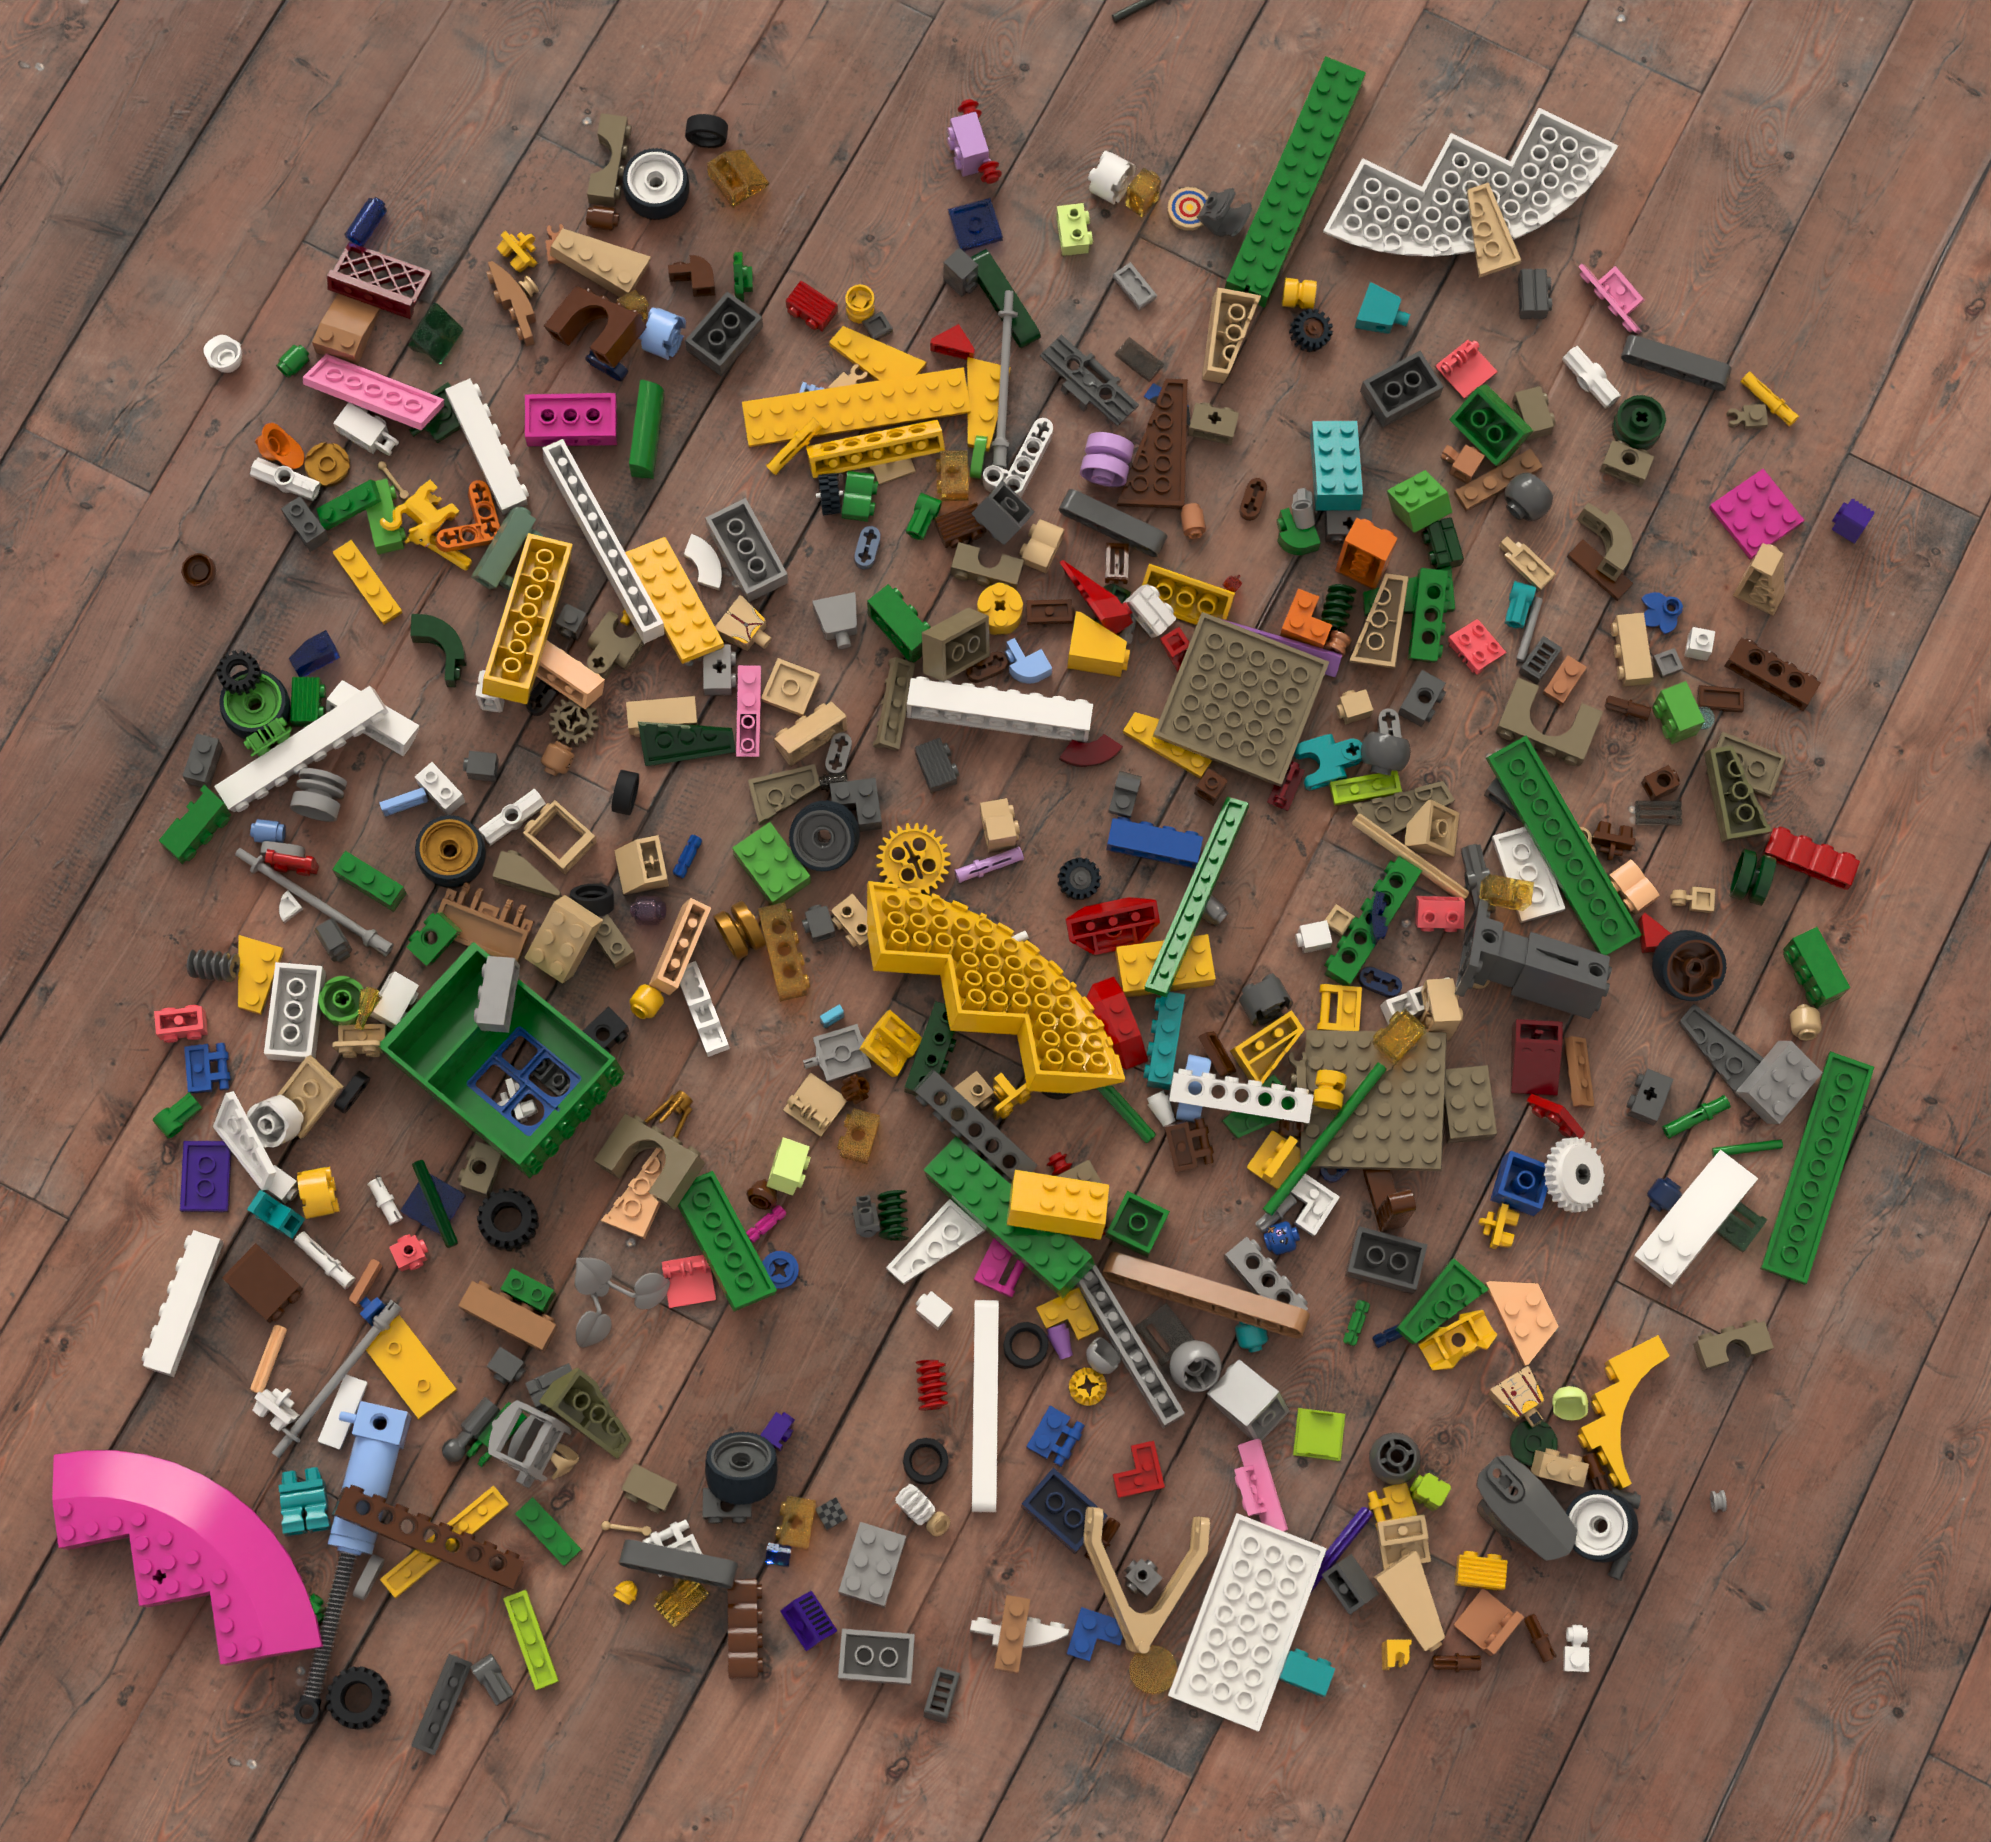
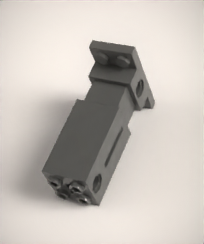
M1479 899L1465 928L1455 995L1464 997L1467 989H1472L1474 983L1484 986L1486 981L1489 980L1511 987V995L1587 1019L1591 1018L1594 1011L1598 1012L1602 996H1607L1610 984L1607 983L1612 971V967L1609 966L1610 956L1534 932H1530L1526 938L1504 931V923L1489 919L1491 913L1487 911L1489 901Z

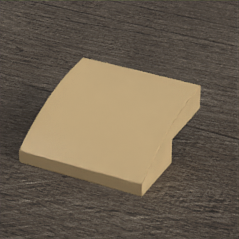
M1424 1514L1377 1522L1383 1569H1386L1412 1550L1418 1553L1421 1563L1431 1562Z

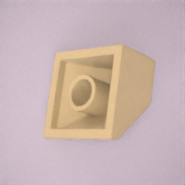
M1427 800L1407 823L1405 846L1418 853L1454 857L1459 813L1433 800Z

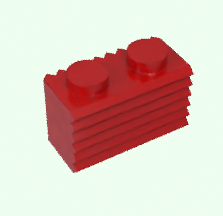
M799 281V284H797L786 299L787 312L795 318L801 317L805 320L807 326L813 330L819 329L823 332L838 312L837 303L803 281Z

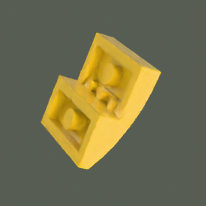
M888 1010L870 1031L859 1049L893 1078L898 1076L907 1058L913 1057L921 1043L922 1037L891 1010Z

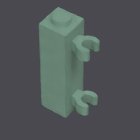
M521 506L510 509L471 576L472 579L489 590L497 588L498 584L509 590L514 579L506 575L505 572L524 539L527 538L528 533L543 537L541 533L531 528L536 518L531 516L532 513L528 509Z

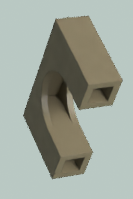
M1517 678L1496 733L1500 734V737L1503 739H1513L1516 741L1527 735L1532 746L1541 750L1544 755L1552 758L1556 756L1563 759L1564 763L1570 766H1581L1603 711L1582 703L1568 732L1560 736L1544 735L1533 726L1530 719V708L1539 686Z
M624 1114L594 1161L601 1169L620 1179L633 1158L641 1151L648 1148L664 1150L666 1157L665 1166L649 1190V1193L660 1203L675 1210L706 1164L700 1158L701 1153L691 1146L688 1149L683 1147V1143L673 1136L670 1138L665 1137L664 1132L654 1125L651 1128L646 1126V1122L640 1117L634 1115L632 1118Z

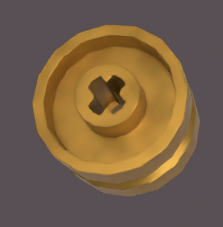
M742 900L731 906V913L735 921L725 911H721L713 916L721 936L736 960H740L748 955V947L744 940L754 950H758L766 945L758 922Z

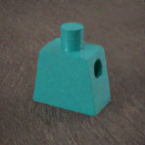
M1370 282L1354 328L1389 334L1394 323L1406 327L1411 314L1399 310L1402 300L1399 296Z

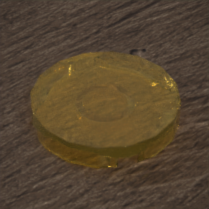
M1150 1645V1650L1145 1654L1136 1652L1129 1666L1130 1679L1139 1690L1148 1694L1163 1693L1170 1688L1178 1670L1176 1660L1171 1652L1156 1645Z

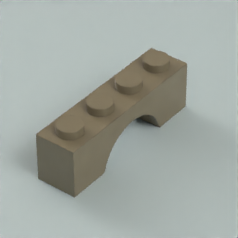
M601 113L598 128L599 143L608 148L612 156L609 164L603 170L590 174L587 192L589 204L615 207L616 199L621 197L622 188L619 186V181L623 179L625 169L622 163L623 159H627L628 156L626 139L631 138L632 126L628 125L626 116Z

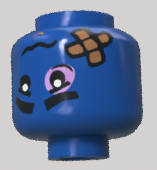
M1287 1221L1269 1226L1267 1233H1264L1267 1249L1269 1252L1273 1251L1275 1255L1294 1251L1297 1247L1296 1241L1300 1240L1297 1227L1292 1228L1291 1224Z

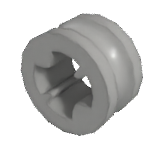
M1720 1490L1719 1493L1715 1491L1710 1492V1504L1713 1513L1717 1512L1718 1509L1722 1512H1725L1727 1509L1724 1490Z

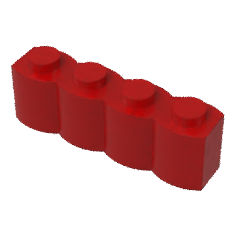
M1784 827L1772 829L1762 856L1765 854L1775 857L1777 864L1805 873L1812 878L1825 881L1845 890L1851 887L1860 863L1859 860L1855 859L1856 856L1851 853H1838L1828 844L1817 845L1812 842L1811 838L1804 835L1794 836L1789 829Z

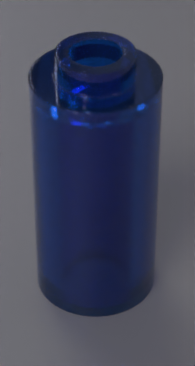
M377 197L373 199L368 198L344 234L351 243L364 247L387 212L386 204Z

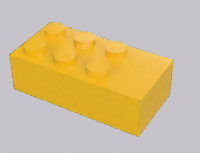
M1015 1170L1011 1184L1007 1225L1101 1240L1106 1222L1109 1185Z

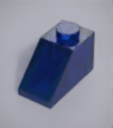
M327 630L306 640L289 657V660L297 675L304 677L340 658V655Z

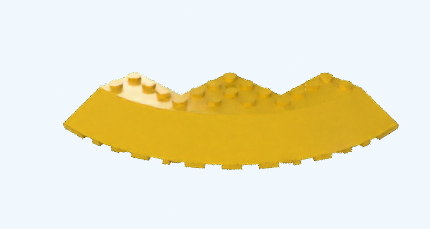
M868 881L867 937L873 971L940 975L950 1031L1017 1035L1028 1091L1073 1094L1125 1081L1119 1056L1115 1055L1112 1048V1039L1107 1037L1103 1029L1105 1025L1102 1020H1099L1092 1012L1094 1007L1085 996L1082 997L1076 990L1077 985L1074 982L1070 983L1063 976L1064 971L1054 961L1051 960L1049 962L1039 954L1040 950L1028 940L1018 942L1016 939L1011 938L1014 936L1012 929L1000 922L998 925L993 923L982 912L981 915L969 911L968 906L953 900L950 903L933 893L931 896L919 893V889L910 888L905 890L898 888L897 884Z

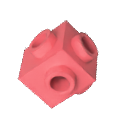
M410 1234L397 1240L398 1243L389 1247L401 1272L409 1268L412 1271L424 1265L423 1262L427 1260L425 1253L429 1252L423 1239L418 1240L416 1235L411 1236Z

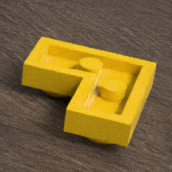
M1079 1287L1070 1291L1063 1299L1059 1296L1036 1307L1046 1330L1068 1320L1077 1341L1099 1331Z

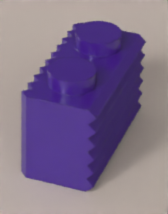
M1855 498L1851 499L1848 504L1845 502L1842 504L1833 518L1832 522L1835 525L1832 530L1855 544L1875 513L1870 508L1867 509L1866 506H1863L1862 503L1859 504V501H1855Z

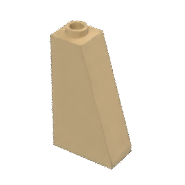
M1412 1550L1373 1578L1423 1651L1429 1649L1432 1652L1442 1645L1441 1640L1445 1636L1419 1555L1416 1551Z

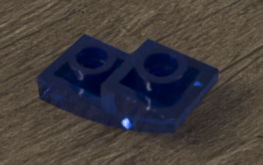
M1376 891L1369 920L1371 940L1376 945L1380 938H1385L1389 927L1385 925L1387 918L1380 916L1383 915L1387 902L1383 901L1385 893Z

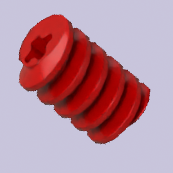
M939 1360L916 1361L917 1365L922 1366L916 1369V1373L923 1375L917 1378V1383L923 1385L917 1388L918 1393L924 1394L918 1398V1402L924 1404L919 1407V1410L931 1411L941 1409L942 1406L948 1404V1401L941 1399V1397L948 1394V1392L941 1390V1387L946 1386L947 1382L940 1381V1378L946 1376V1373L939 1371L940 1368L946 1366V1363L939 1362Z

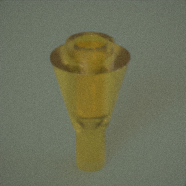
M366 986V989H360L359 1016L354 1028L364 1030L368 1017L383 998V996L379 995L380 990Z

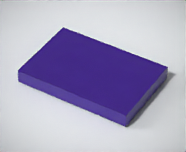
M183 1141L181 1212H229L232 1151L224 1141Z

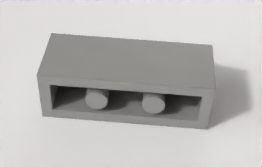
M487 956V962L483 964V985L479 986L478 989L479 1008H476L474 1012V1021L482 1031L509 1033L520 965L515 958Z

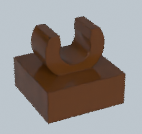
M1280 1119L1278 1134L1301 1137V1132H1304L1305 1123Z

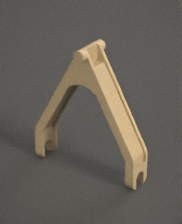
M1087 1507L1084 1545L1126 1642V1649L1131 1652L1145 1654L1150 1650L1151 1643L1207 1555L1210 1520L1208 1517H1193L1189 1551L1153 1608L1144 1613H1137L1129 1607L1101 1542L1103 1509Z

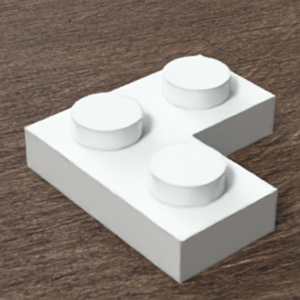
M1305 1174L1290 1192V1194L1306 1204L1294 1224L1314 1237L1340 1197Z

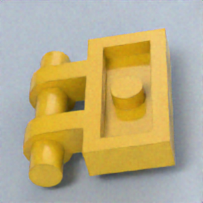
M1407 1483L1383 1488L1382 1491L1385 1498L1382 1499L1378 1498L1376 1491L1367 1493L1370 1501L1368 1503L1369 1508L1373 1510L1377 1522L1387 1521L1382 1507L1388 1505L1392 1517L1388 1520L1417 1515Z

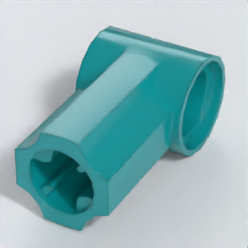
M1514 581L1509 596L1510 604L1505 617V624L1509 627L1516 629L1524 627L1529 606L1531 607L1535 595V586Z

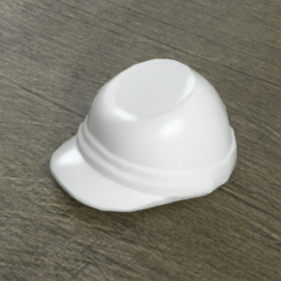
M218 335L206 343L204 355L211 368L213 367L224 373H231L240 367L242 361L241 344L227 335Z

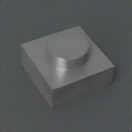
M1675 648L1654 655L1652 658L1661 678L1683 670Z

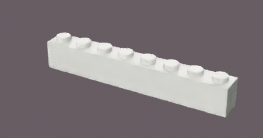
M368 686L214 787L229 810L241 812L248 808L249 803L254 799L259 800L268 795V790L274 786L280 787L288 781V777L294 773L296 775L299 774L300 769L308 768L307 765L313 761L318 762L327 756L326 753L331 749H339L344 746L348 738L352 736L357 737L366 731L365 727L372 723L377 724L384 720V715L389 713L375 689Z

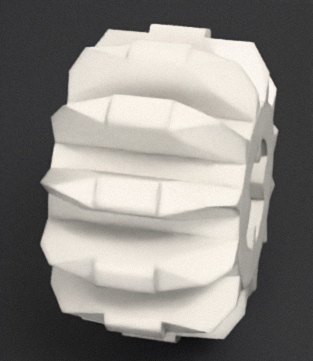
M909 1484L896 1496V1503L918 1525L927 1522L935 1513L933 1504L914 1485Z

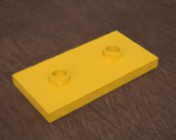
M398 1315L389 1324L390 1328L388 1331L386 1329L381 1331L366 1351L420 1420L455 1393L457 1389L402 1317Z

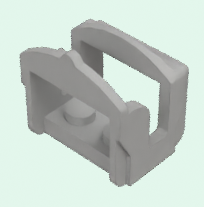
M516 1400L502 1412L497 1420L492 1422L493 1429L489 1439L488 1453L514 1470L519 1471L516 1482L530 1488L534 1479L541 1482L548 1479L542 1473L563 1433L571 1435L572 1431H570V1427L558 1419ZM525 1411L530 1416L515 1432L509 1446L508 1456L500 1453L521 1412ZM537 1435V1437H536V1439H535V1441H534V1443H533L531 1449L529 1450V1448H530V1446H531V1444H532V1442H533L535 1436Z

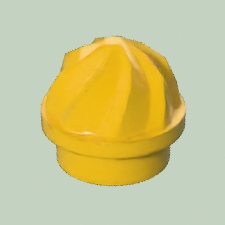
M623 1581L615 1587L614 1597L629 1606L633 1600L636 1601L637 1586L634 1582Z

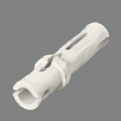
M305 1231L295 1238L294 1243L325 1270V1274L328 1277L331 1276L344 1289L349 1288L353 1284L355 1277L341 1266V1262L338 1259L332 1258L312 1240Z

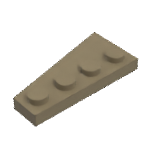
M1444 781L1418 787L1411 791H1402L1388 797L1372 799L1365 803L1353 804L1352 808L1357 815L1362 814L1388 834L1394 836L1407 828V823L1427 800H1433L1447 807L1454 803L1455 799ZM1372 839L1375 845L1379 844L1378 842Z

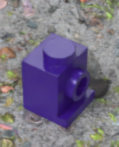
M776 1412L761 1433V1436L765 1437L775 1449L781 1452L783 1446L780 1443L782 1441L786 1443L792 1435L793 1430L791 1427L795 1419L785 1412L782 1415Z

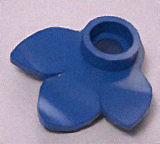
M1659 592L1644 595L1641 600L1648 608L1644 613L1646 626H1659L1663 634L1673 631L1677 626V617L1683 611L1682 602L1676 597H1665ZM1667 606H1673L1675 611H1669Z

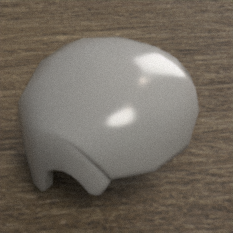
M1097 1337L1087 1347V1361L1093 1370L1101 1374H1110L1118 1368L1121 1358L1108 1341Z

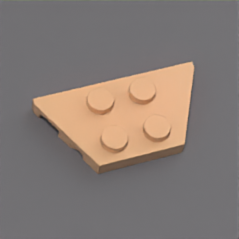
M1489 1281L1485 1285L1489 1288V1294L1525 1367L1533 1360L1559 1326L1539 1284Z

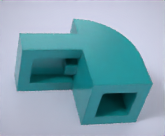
M259 1190L247 1209L257 1219L291 1239L294 1238L305 1220L294 1210L279 1203L262 1190Z

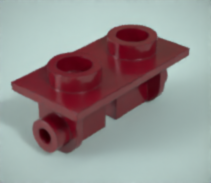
M1291 762L1281 787L1274 785L1267 801L1268 804L1285 811L1289 810L1305 770L1299 768L1300 765L1298 763Z

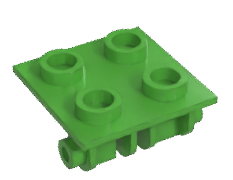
M283 717L280 719L275 718V720L268 723L275 736L264 725L263 727L270 736V739H267L263 732L258 729L259 734L265 741L264 743L257 732L247 736V740L243 743L248 750L250 748L253 749L251 756L257 754L260 757L270 750L272 743L277 741L280 744L287 740L291 735L292 725L285 729L284 726L288 725Z

